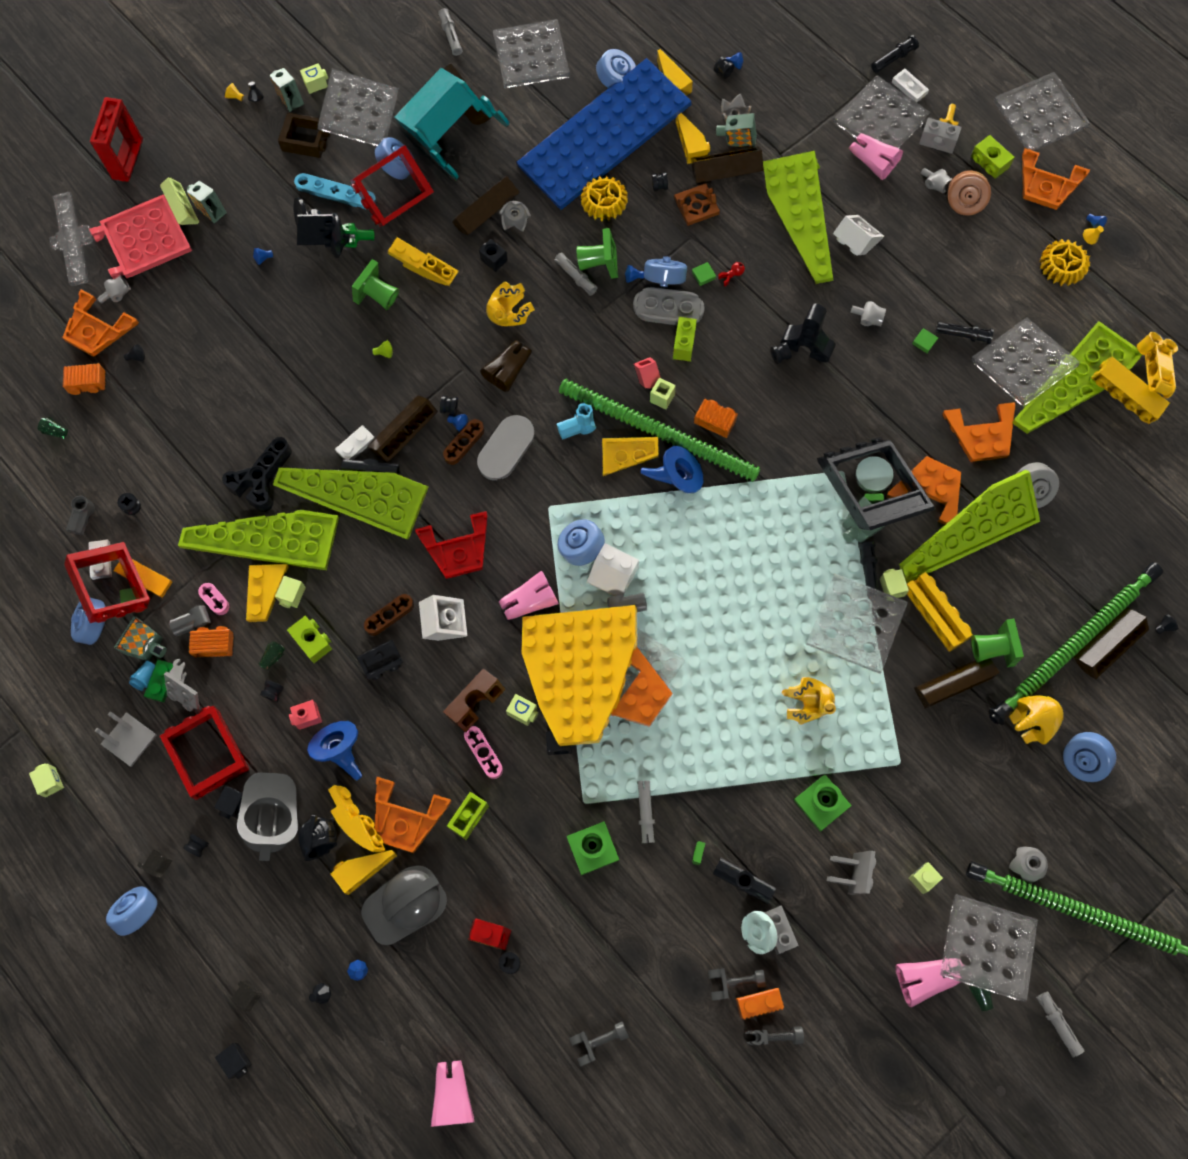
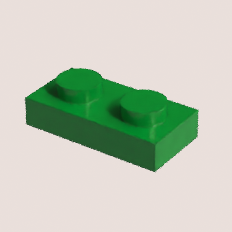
M157 660L144 697L165 702L167 690L164 673L171 671L173 663Z

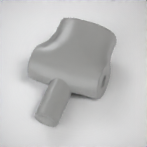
M926 168L922 169L921 174L927 177L925 181L927 188L941 193L947 192L952 178L947 175L944 169L934 173Z
M120 275L115 279H109L104 282L106 292L97 297L101 304L109 298L113 302H119L131 288L125 278Z
M868 301L864 308L852 306L851 313L861 315L860 323L864 326L877 325L881 327L886 309L872 301Z

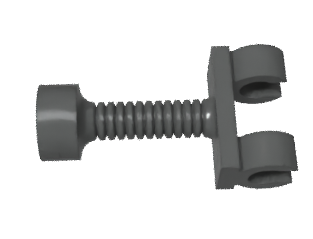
M725 968L708 970L709 979L721 977L723 991L711 992L712 1001L728 999L729 987L755 984L757 988L766 987L763 970H755L754 975L750 977L744 976L733 979L726 978Z
M621 1021L615 1024L613 1031L590 1041L585 1031L570 1037L569 1040L572 1046L582 1041L585 1043L589 1054L577 1059L581 1067L596 1060L593 1052L594 1048L611 1041V1039L619 1038L622 1041L629 1038Z
M801 1026L792 1027L791 1031L768 1033L767 1030H748L744 1033L754 1035L752 1042H745L748 1045L768 1044V1041L791 1040L794 1045L804 1043V1032Z

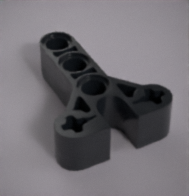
M812 304L803 324L796 326L788 325L780 343L786 342L790 350L798 352L800 346H805L811 350L810 358L821 362H828L836 344L822 330L827 312L826 308L820 304Z
M276 437L252 467L237 472H226L222 477L223 484L231 493L239 498L249 487H253L245 497L246 500L259 511H269L273 506V501L270 497V481L277 474L278 469L290 457L292 449L289 443L283 437ZM274 460L273 463L267 465L269 461ZM258 475H262L261 478L256 479Z

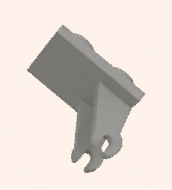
M177 659L173 662L171 671L164 673L167 696L173 701L177 700L187 711L199 714L198 692L184 684L187 677L186 672L183 674L185 662L178 666L181 661Z
M109 712L108 715L119 723L109 735L99 728H96L95 732L105 738L101 743L103 747L132 767L157 734L127 712L122 718Z
M875 851L854 853L853 859L830 856V861L849 864L854 867L852 880L830 876L827 877V881L848 885V894L850 895L870 894L873 886L872 873L876 865Z

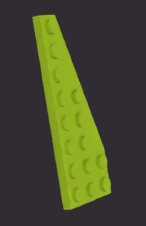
M815 151L763 161L768 197L804 260L814 282L819 284L834 281Z
M1098 321L1012 423L1026 434L1104 391V388L1099 387L1091 379L1094 373L1101 369L1099 366L1103 361L1113 356L1127 369L1131 370L1142 354L1138 351L1137 347Z

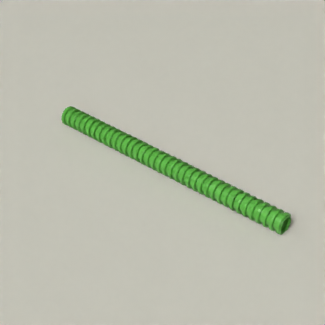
M567 378L560 385V394L564 393L565 396L569 395V398H574L575 401L579 400L580 403L584 402L587 405H591L592 408L595 407V410H600L601 413L605 412V415L610 414V417H615L616 420L620 419L621 422L625 421L627 425L631 424L632 427L636 426V429L640 428L642 432L646 431L647 434L651 433V436H656L658 439L662 438V441L666 440L668 444L671 442L673 446L677 445L685 448L690 453L692 452L694 456L697 454L699 458L703 457V460L708 459L710 463L714 462V465L718 464L720 468L723 466L725 470L729 469L731 473L734 471L736 475L740 474V477L745 476V479H751V482L756 480L760 472L759 466L756 468L754 464L750 465L748 461L745 463L743 459L739 460V457L735 458L732 454L728 455V452L724 453L722 449L719 451L717 447L713 448V445L708 446L706 442L702 443V440L697 441V438H692L691 435L682 434L680 430L676 431V428L671 429V426H666L665 423L660 424V421L656 422L654 418L650 419V416L645 417V414H640L639 411L635 412L634 409L630 410L628 406L619 405V402L615 403L614 400H609L608 397L604 398V395L599 396V393H594L593 390L589 391L588 388L584 389V386H579L578 383L574 384L573 381L569 382Z

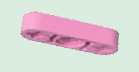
M471 726L466 733L464 732L467 744L486 775L491 779L499 778L503 773L500 761L481 730L476 726ZM472 731L474 733H479L476 735L479 742H481L482 740L484 741L483 743H479L475 748H473V746L476 745L475 741L472 738L468 739L470 737V732ZM482 747L489 749V754L485 758L478 756V750ZM492 757H494V759H492L491 762L495 767L499 766L497 768V773H489L488 771H490V766L488 765V763L483 765V762H487Z

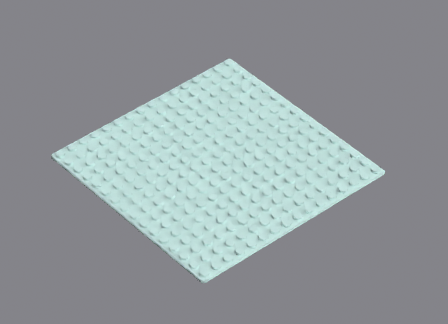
M838 471L846 483L845 473ZM825 473L703 487L695 493H685L678 490L554 505L548 508L560 612L608 608L607 599L613 596L587 583L595 560L586 565L575 566L568 563L558 551V538L566 526L577 520H590L602 531L606 544L639 560V568L623 596L644 593L647 610L637 612V647L673 693L650 727L610 715L609 724L603 730V736L599 743L576 745L582 797L585 804L639 798L638 781H643V786L644 781H650L651 796L897 766L900 764V754L870 601L867 600L863 565L860 563L861 554L858 548V541L854 539L852 542H847L843 537L847 530L842 526V523L848 516L849 511ZM633 666L627 669L626 681L620 699L640 673ZM809 677L831 688L835 695L836 711L833 714H826L800 725L795 720L787 719V709L802 710L804 702L784 696L781 692L789 687L800 685L802 678Z

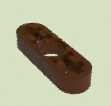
M471 420L445 448L443 456L447 464H457L484 434V426L480 420ZM472 427H479V431H473ZM462 438L469 440L466 446L459 445V441ZM454 452H455V456H456V457H455V458H454V457H450V458H449V455H448V454H449V453H450V454H454Z
M407 594L399 595L365 620V631L371 636H376L412 611L414 607L412 598ZM404 600L405 602H407L408 606H401V601ZM395 605L399 609L400 613H398L394 608ZM391 610L394 612V617L389 620L385 619L384 613ZM378 617H380L381 620L384 622L383 625L381 624V622H379ZM370 623L376 624L377 628L375 630L370 629Z

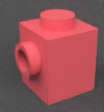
M649 357L634 364L639 383L644 388H653L657 380L661 378L656 361Z
M314 700L290 707L292 713L289 714L291 724L295 725L299 730L322 723L318 706Z

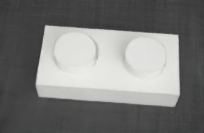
M903 69L892 79V83L914 103H917L928 94L929 89L906 69Z
M362 425L335 450L344 460H354L367 448L375 437Z
M107 539L89 542V550L108 546L110 541ZM111 561L90 566V578L92 580L112 577Z

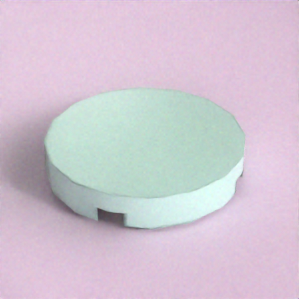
M868 457L858 464L855 477L858 485L864 491L870 493L882 492L892 482L893 469L883 458Z
M761 911L751 912L744 917L741 926L742 936L749 943L747 946L756 954H765L772 951L777 943V931L770 917Z

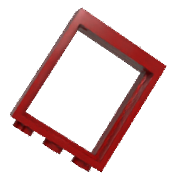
M105 97L90 138V143L113 180L129 182L143 138L122 99ZM116 127L119 128L124 137L118 156H116L110 146Z
M405 145L350 180L353 191L359 194L362 199L363 207L366 210L369 209L372 214V221L380 227L434 192ZM399 156L422 193L384 218L361 180Z
M124 542L66 555L65 568L89 623H101L109 618H120L128 613H140L147 609L150 598ZM118 559L136 599L95 610L77 569Z
M215 706L204 707L200 710L199 714L185 718L181 724L176 727L167 728L160 735L189 796L195 800L250 770L220 711ZM213 718L235 763L194 786L172 740Z

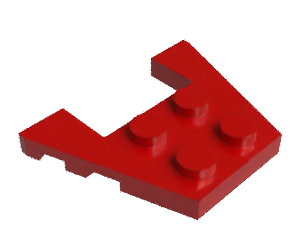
M486 511L470 515L474 529L473 534L436 543L432 525L415 529L418 538L446 579L483 570L488 519Z

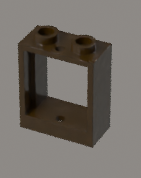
M287 112L278 143L284 152L321 158L322 153L326 150V141L331 135V128L328 125L327 119ZM297 126L319 130L315 143L293 140Z

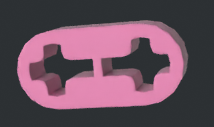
M204 583L199 587L200 597L215 614L224 615L229 611V602L213 584ZM207 589L211 590L210 592L213 594V597L210 598L205 591ZM217 600L222 604V609L218 608L215 604Z

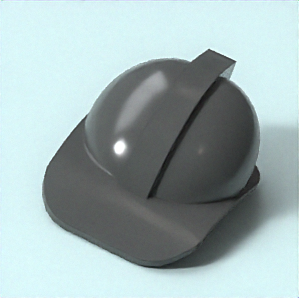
M260 772L249 777L244 785L237 832L248 848L259 852V861H269L270 853L283 849L297 834L296 786L291 777L286 774Z
M411 866L402 870L370 895L362 906L361 914L374 939L382 945H391L439 918L446 907L447 897L430 869L423 866Z

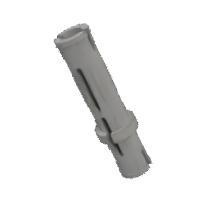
M443 8L438 12L442 21L441 26L447 35L452 54L458 56L463 51L454 29L455 24L450 18L448 9Z
M562 252L555 257V262L588 295L591 296L597 291L598 287L588 279V275L582 273Z
M638 781L641 818L639 825H641L642 843H648V838L649 843L655 842L653 831L655 819H652L650 781H644V786L643 781Z
M1047 991L1037 996L1036 999L1047 1014V1020H1050L1071 1056L1075 1057L1082 1054L1085 1050L1064 1019L1063 1011L1057 1007L1049 992Z

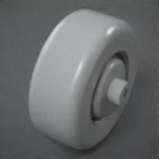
M1039 462L1030 463L1022 467L1017 473L1023 470L1030 471L1037 508L1044 507L1054 499L1058 492V475L1050 467Z

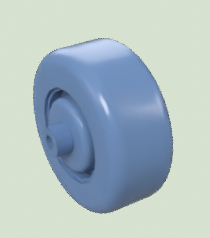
M610 49L598 60L596 72L603 85L610 88L615 83H621L623 81L622 77L635 68L636 65L625 52L618 49Z
M390 137L383 139L375 148L377 162L404 146V144ZM399 156L381 167L387 174L396 179L402 180L410 175Z
M671 257L651 259L645 262L644 278L650 282L660 283V286L668 287V284H682L686 281L687 266L682 262L671 260Z
M581 519L570 523L563 529L558 538L557 546L559 553L568 563L582 566L591 563L597 558L605 543L602 531L594 522Z
M90 598L95 610L105 607L102 600ZM79 602L71 618L72 639L78 643L94 644L101 635L105 621L89 623L81 602Z
M1083 732L1075 735L1067 743L1063 751V761L1067 770L1077 779L1085 782H1098L1105 779L1113 770L1116 764V752L1112 744L1105 737L1093 732Z
M135 887L123 894L112 905L107 913L106 923L116 934L120 936L129 935L141 928L151 918L157 907V899L146 887Z

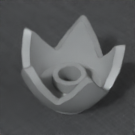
M738 94L731 103L722 99L721 115L726 121L727 117L731 115L749 114L752 106L746 107L742 95Z
M519 201L506 203L499 213L502 216L504 230L515 226L523 232L527 224V218L531 217L528 208Z
M1017 848V856L1011 861L1009 868L1015 873L1020 874L1022 880L1027 883H1034L1038 879L1044 878L1048 869L1045 855L1036 848ZM1030 860L1035 861V867L1030 866Z

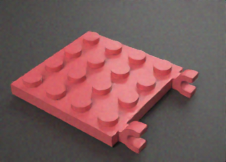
M164 194L99 221L101 226L89 229L96 242L102 240L104 235H106L120 265L108 269L113 279L120 275H125L126 279L192 251Z

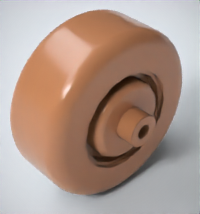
M970 170L959 173L951 180L947 188V199L950 207L956 213L964 216L975 215L981 212L991 198V187L987 178L977 171Z

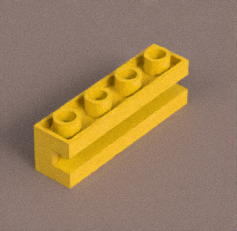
M1113 356L1103 361L1099 366L1101 369L1091 377L1099 387L1108 391L1114 399H1118L1124 404L1126 409L1134 412L1141 421L1147 424L1158 420L1170 404L1159 393L1149 391L1148 385Z
M925 572L915 581L912 580L907 583L909 589L907 596L949 652L970 639L973 635L970 626L962 621L958 610L950 605L946 594L938 589L932 576Z

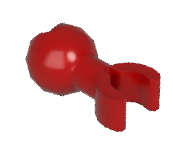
M735 262L730 271L719 273L718 279L727 278L724 281V286H727L732 277L741 276L744 273L745 267L741 262Z

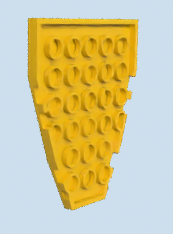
M635 605L522 617V656L538 705L560 746L600 742L603 730L609 724V717L619 703L626 681L625 675L628 667L630 668L633 651L637 647V607Z

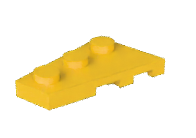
M658 437L602 438L603 476L657 458Z
M287 564L249 565L246 620L248 622L268 621L275 603V595L285 572L288 570L289 566Z

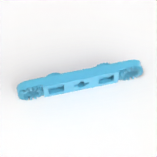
M306 173L295 177L294 183L301 192L304 191L311 195L365 209L361 203L360 195L356 194L349 185ZM304 179L308 181L305 185H300L299 183L302 180L304 181ZM367 191L376 204L377 201L374 193Z

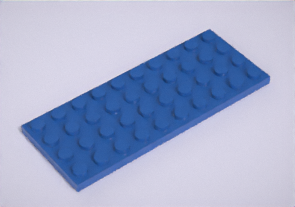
M647 58L623 76L621 83L613 84L517 161V166L560 210L582 194L583 187L587 186V182L592 183V179L598 180L599 176L602 178L674 120L677 115L691 106V100Z

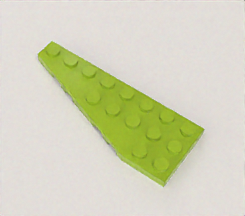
M279 468L273 483L276 487L405 539L410 538L429 488L396 473Z
M1023 470L991 485L902 561L899 566L902 569L906 583L917 579L925 572L927 574L1040 522L1030 471Z
M297 510L294 513H277L274 516L266 517L264 515L238 519L235 522H218V524L209 526L205 524L186 527L182 529L178 546L184 549L327 571L339 517L338 515Z

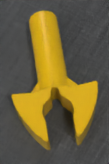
M950 104L946 119L940 118L939 121L958 126L959 122L953 121L956 105Z

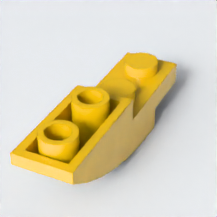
M398 237L388 250V254L401 261L405 268L443 285L450 286L459 272L432 254L427 253L426 255Z
M333 785L328 789L337 806L331 810V813L342 830L363 848L372 852H384L383 840L377 834L373 820L369 816L359 815L358 807L354 805L350 798V791L346 787Z

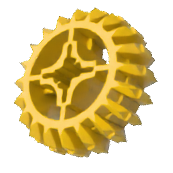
M607 175L605 179L599 176L598 180L593 178L592 183L587 182V186L583 187L581 205L584 211L588 212L589 217L593 216L595 220L600 218L601 221L607 218L609 221L610 217L616 219L617 215H621L622 210L626 209L628 203L627 191L624 185H621L620 180L615 181L614 177L608 179Z
M1061 239L1059 242L1054 241L1052 244H1049L1042 252L1039 262L1041 263L1040 269L1043 270V275H1048L1047 280H1053V284L1059 282L1060 286L1064 283L1067 286L1071 285V283L1075 285L1087 274L1091 263L1089 262L1090 256L1086 255L1087 250H1082V245H1076V241L1070 243L1069 239L1066 242Z

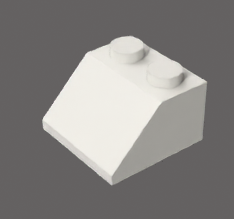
M859 215L845 216L833 233L837 237L838 242L849 246V250L857 256L867 254L884 237V235Z
M604 543L594 562L587 583L613 596H623L639 568V560Z
M432 595L419 602L423 639L439 641L467 636L463 599Z

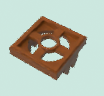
M707 184L674 195V199L687 226L720 214L716 204L715 193L713 194L712 188H708ZM695 194H702L707 199L701 201L696 198ZM687 197H689L691 200L690 205L688 206L687 204H685V199ZM697 202L700 203L702 207L700 209H694L692 207V204ZM710 204L708 211L703 213V207ZM689 211L695 212L698 215L689 213Z

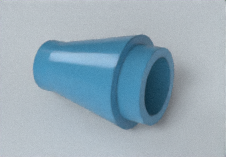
M145 661L130 677L129 684L143 691L148 686L155 665L150 661Z

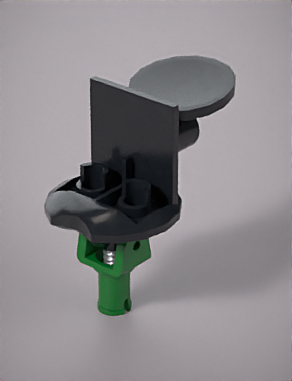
M301 198L294 199L293 210L297 226V245H325V248H331L335 258H339L344 246L356 248L357 242L360 240L374 241L373 229L358 230L355 223L342 225L337 213L321 214L317 209H312L307 213L303 200Z

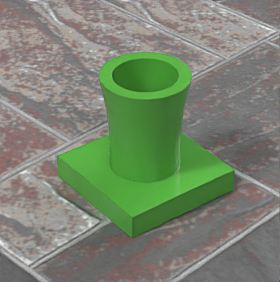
M610 228L603 229V245L577 246V260L580 271L606 264L611 279L618 278L617 250Z
M373 259L352 285L353 302L358 305L368 295L385 310H388L399 294V288L379 279L378 262Z
M1014 618L1007 619L998 629L999 634L972 635L971 646L976 662L1004 655L1006 666L1014 667L1024 657Z
M825 774L794 799V802L820 832L852 806L842 795L840 789ZM822 798H825L828 803H824Z
M605 822L567 836L581 876L619 861ZM590 843H596L597 845L595 849H590L588 846Z

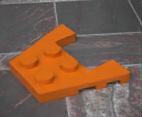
M1024 148L1022 153L1023 199L1057 210L1087 177L1090 170L1075 165L1068 179L1035 168L1040 153Z
M81 289L78 294V302H75L73 307V316L69 318L62 338L69 344L94 357L138 325L139 322L134 317L123 312L114 326H110L88 314L87 311L96 301V298Z
M1015 402L998 404L997 412L1000 422L964 426L960 409L943 411L944 419H947L951 431L958 437L959 444L970 462L1008 458Z
M926 456L911 472L929 498L945 505L938 522L946 525L957 515L961 472ZM902 480L888 492L887 498L891 499L907 494L908 490Z
M636 647L631 657V666L640 671V673L622 696L616 709H613L611 716H617L650 727L673 693L638 647Z
M377 777L375 830L381 836L383 844L414 853L444 814L452 800L434 794L427 814H423L388 803L395 782Z

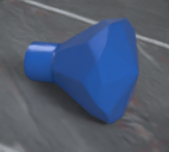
M741 52L736 53L732 57H725L728 62H732L735 65V68H742L743 55Z
M1089 214L1086 218L1087 221L1091 222L1093 228L1098 226L1104 228L1108 219L1106 216H1094L1092 214Z
M254 248L253 258L258 265L262 264L267 258L273 257L272 250L265 251Z
M630 265L627 266L625 271L627 283L637 278H644V271H638Z
M466 414L455 417L449 415L447 421L452 423L461 432L468 424V417Z
M355 960L350 963L347 972L351 979L358 981L367 975L368 968L365 962Z

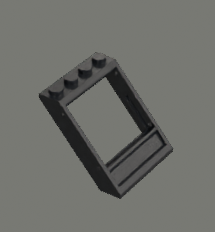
M882 437L871 439L872 442L856 443V447H842L839 452H826L824 456L817 458L819 465L859 529L873 530L935 510L934 505L891 440H883ZM881 451V453L885 454L909 493L861 508L836 467L839 463Z

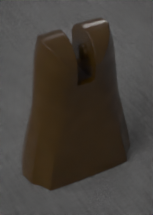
M515 340L500 355L486 364L480 370V373L485 380L503 392H509L522 367L529 359L532 350L527 346L522 348V343Z

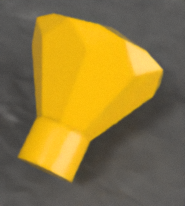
M233 83L225 91V98L238 99L240 101L244 98V95L239 93Z
M1102 226L1086 229L1083 232V238L1090 245L1096 244L1100 233L1104 229Z

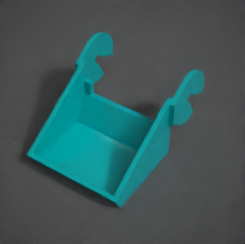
M440 68L394 117L404 129L430 152L435 161L456 180L459 178V175L439 154L442 149L436 142L472 105L477 112L481 110L489 118L493 116L505 127H508L510 124L500 110L496 111L487 97L482 95L479 100L465 81L443 68Z

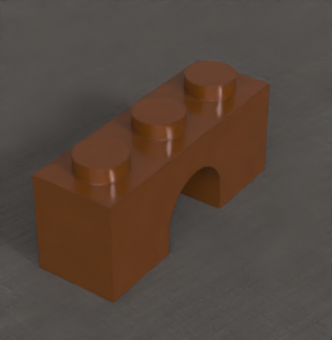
M482 669L448 705L443 713L451 722L466 733L479 719L473 712L476 703L481 700H488L493 704L506 689L497 678L485 669Z

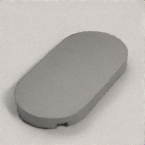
M648 287L640 293L638 292L633 301L635 314L640 319L648 322L678 325L679 317L697 319L696 323H698L704 315L703 301H701L697 294L688 291Z
M513 415L505 418L499 424L477 458L478 468L485 478L489 480L504 479L512 473L534 440V427L530 420L520 415Z

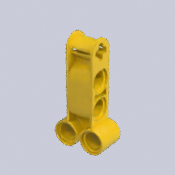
M1150 332L1137 344L1138 351L1145 356L1148 388L1151 392H1158L1164 398H1169L1176 389L1172 355L1178 351V346L1173 340H1162L1159 334Z

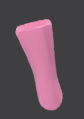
M862 133L856 138L862 146L853 142L849 147V150L881 180L886 179L903 155V150L882 143Z
M542 571L499 601L502 609L508 608L504 612L507 620L559 604Z
M942 959L897 964L896 974L908 1006L913 1007L961 983L959 974L947 975L948 977L943 978L941 973L942 971L947 972L956 968L955 960Z
M461 1060L452 1062L453 1078H448L447 1062H441L437 1065L431 1127L475 1122Z

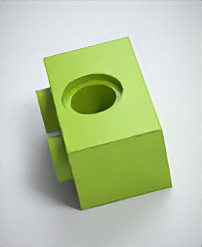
M991 135L978 143L971 155V158L995 179L1010 168L1015 158Z
M679 317L673 359L691 361L697 319Z
M305 615L287 631L309 659L315 663L332 650L329 645L331 640L325 633L321 635L317 629L320 627L314 619L309 620ZM315 635L313 641L307 642L309 636Z
M469 792L447 827L467 840L489 805L472 792Z

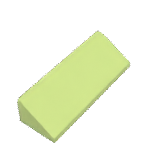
M168 177L161 183L160 187L178 224H198L199 220L181 183Z

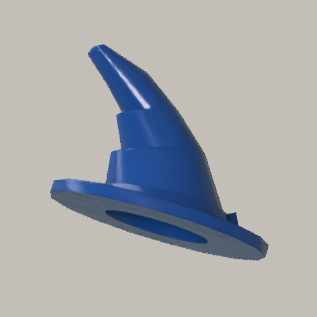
M672 446L665 451L663 466L657 469L641 468V474L651 479L674 484L685 493H695L701 489L703 484V472L700 464L687 449L680 446Z
M339 721L322 728L313 736L307 749L310 758L321 762L330 760L343 768L356 781L362 777L351 751L358 737V730L355 724L349 721Z

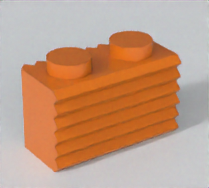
M99 363L64 366L63 387L72 395H79L81 392L87 391L97 393L99 390H105L106 372Z
M704 399L694 417V423L728 438L736 423L738 414L732 408H724L714 400Z
M224 626L216 627V630L199 627L197 631H190L189 654L194 658L233 656V632Z
M779 988L736 998L740 1018L743 1020L783 1010L784 1008Z

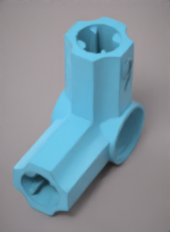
M579 404L574 418L557 423L562 440L579 433L583 435L589 434L596 429L591 405Z

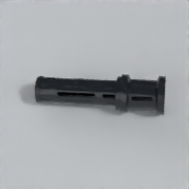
M910 35L907 40L898 43L895 49L871 64L872 70L878 73L898 58H904L910 51L918 49L919 42L914 35Z
M938 321L936 333L969 338L972 342L982 341L990 345L994 329H982L976 325L966 327Z
M873 541L858 544V548L861 549L862 559L860 563L864 567L867 600L869 601L880 599L876 573L878 559L875 557L874 547L876 543Z

